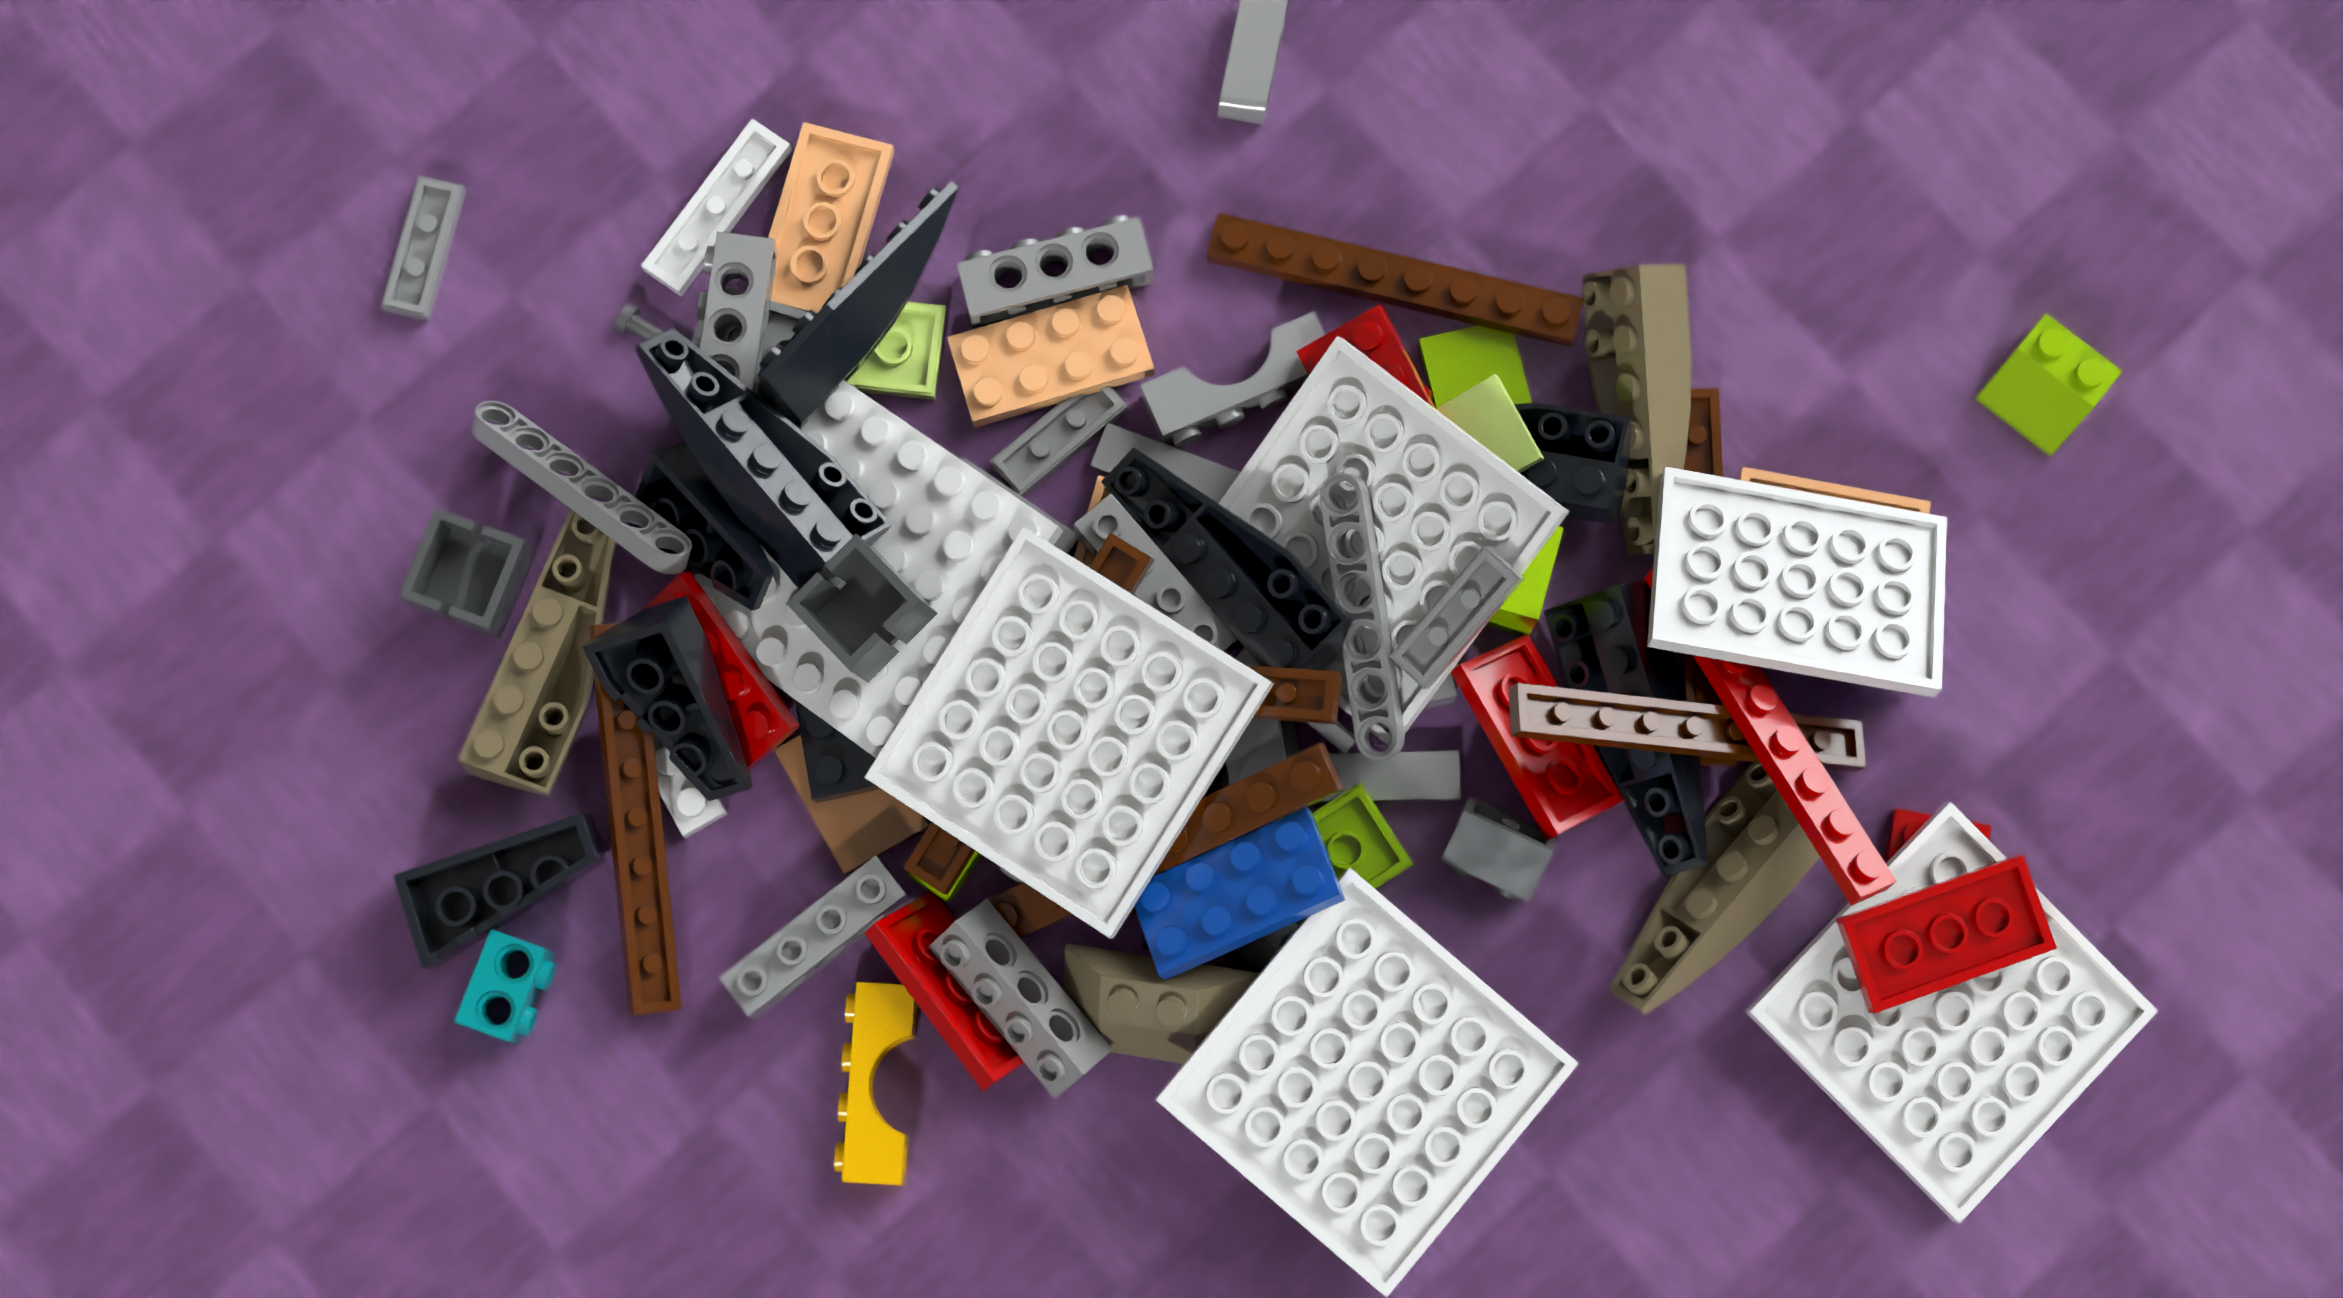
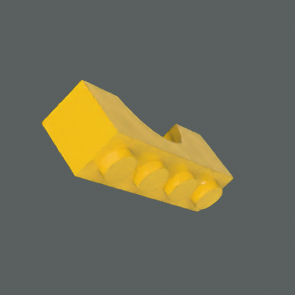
M856 982V992L847 994L845 1021L846 1023H853L852 1043L844 1042L842 1072H850L848 1092H840L838 1103V1122H846L845 1141L836 1143L834 1156V1171L842 1172V1182L906 1185L909 1136L894 1129L885 1121L876 1106L873 1093L874 1077L885 1055L897 1045L916 1038L918 1004L910 996L906 988L900 984Z

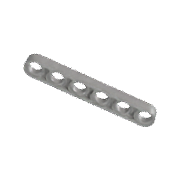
M485 401L476 406L471 432L477 440L650 568L664 574H677L686 569L692 543L683 532L511 406L498 401ZM486 421H493V422L500 423V424H502V425H495V424L488 423V422H486ZM520 446H527V447L534 448V449H536V450H528V449H524V448H522V447H520ZM554 471L565 472V473H568V474H570V475H572V476L560 475V474H557V473L554 472ZM589 497H598L607 502L596 501ZM622 522L634 523L643 528L631 527ZM658 548H666L669 550H673L678 554L666 553L659 550Z
M1336 473L1329 476L1323 482L1320 489V503L1335 602L1352 620L1342 645L1355 740L1359 751L1365 757L1371 760H1384L1396 756L1401 751L1404 745L1405 732L1394 661L1389 657L1392 653V645L1370 496L1366 483L1360 477L1354 474ZM1343 481L1350 482L1356 491V499L1347 509L1338 508L1333 500L1335 487ZM1351 529L1358 531L1363 539L1361 552L1353 558L1345 556L1340 548L1342 535ZM1356 578L1364 579L1370 587V597L1361 606L1352 604L1347 596V588L1350 582ZM1364 626L1372 628L1378 638L1375 650L1367 655L1360 653L1354 644L1356 632ZM1370 675L1378 676L1385 686V693L1382 699L1376 703L1367 701L1361 692L1364 679ZM1378 723L1387 726L1392 734L1391 745L1383 752L1373 749L1368 740L1371 728Z

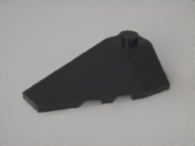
M685 442L652 450L635 498L675 526L691 540L692 548L684 571L691 572L693 575L702 574L712 581L714 589L752 611L760 609L774 571L759 540L739 520L712 484ZM626 522L631 527L643 528L637 524ZM658 548L659 550L666 553L678 554L673 550H669L666 548Z
M686 596L645 608L587 641L582 646L603 689L614 701L620 698L639 718L636 724L646 735L652 732L670 751L669 760L708 801L751 789L753 782L708 639Z

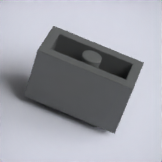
M1469 796L1445 845L1440 861L1448 864V868L1452 872L1463 878L1473 879L1477 877L1492 884V888L1506 898L1518 899L1520 897L1530 902L1554 853L1558 836L1547 841L1539 827Z

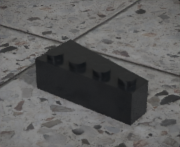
M582 812L393 875L422 969H436L487 937L491 929L498 930L606 862V858L592 815Z

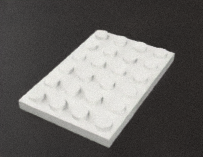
M1665 466L1660 475L1647 647L1935 698L1942 690L1947 517Z

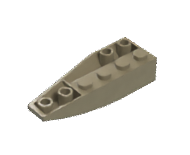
M1686 264L1635 265L1582 275L1583 289L1581 297L1584 298L1586 331L1584 346L1587 353L1588 371L1597 413L1629 417L1631 419L1628 478L1620 510V519L1628 555L1654 554L1660 475L1665 466L1684 470L1691 409V344Z
M570 509L457 759L469 774L511 790L550 796L589 708L594 672L582 646L590 640L589 627L603 624L616 548L614 540L572 509Z
M1752 762L1705 817L1708 865L1672 874L1609 988L1613 995L1645 1016L1685 989L1732 951L1791 893L1820 858L1760 762Z

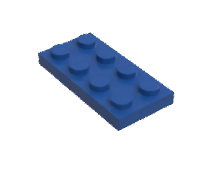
M1305 807L1153 876L1134 907L1158 975L1162 979L1167 980L1344 901L1345 897L1313 814Z

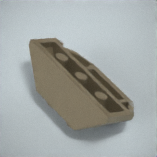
M1068 943L1065 947L1063 990L1113 1049L1111 1053L1184 1064L1259 973L1201 964L1164 980L1158 975L1152 956Z

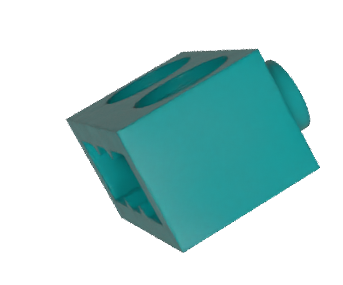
M491 929L454 1022L499 1039L520 1044L522 1036L529 1037L536 1024L539 1011L534 1006L540 990L546 991L554 978L557 964L552 962L555 952ZM524 952L529 958V969L524 976L513 979L508 971L509 961L514 955ZM505 998L511 1006L510 1017L505 1023L495 1025L490 1018L491 1007L497 1000Z

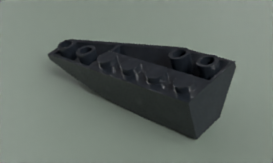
M953 181L942 191L938 187H934L918 205L917 208L921 211L909 223L903 220L887 237L886 241L888 244L877 255L874 253L870 254L854 273L855 276L843 288L839 287L827 299L817 314L813 310H809L792 329V332L795 334L791 338L790 343L785 348L777 344L760 362L759 366L762 369L757 375L760 378L757 394L799 429H802L807 423L808 417L820 404L840 387L839 384L843 380L847 382L863 366L896 322L915 291L937 247L959 188Z
M671 328L637 345L635 351L660 400L708 478L743 525L759 540L761 546L799 590L817 572L828 580L834 578L836 575L825 564L855 534L872 545L892 526L888 519L826 449L676 329Z
M1541 403L1514 404L1544 457L1542 461L1520 474L1569 511L1566 517L1617 526L1628 478L1631 419L1629 417Z
M1132 448L1101 481L1260 666L1326 670L1337 659L1352 620L1290 550L1136 448Z
M1646 580L1617 584L1544 610L1566 688L1686 701L1673 651L1647 647L1651 588ZM1593 745L1623 797V802L1663 877L1708 865L1705 812L1697 756Z

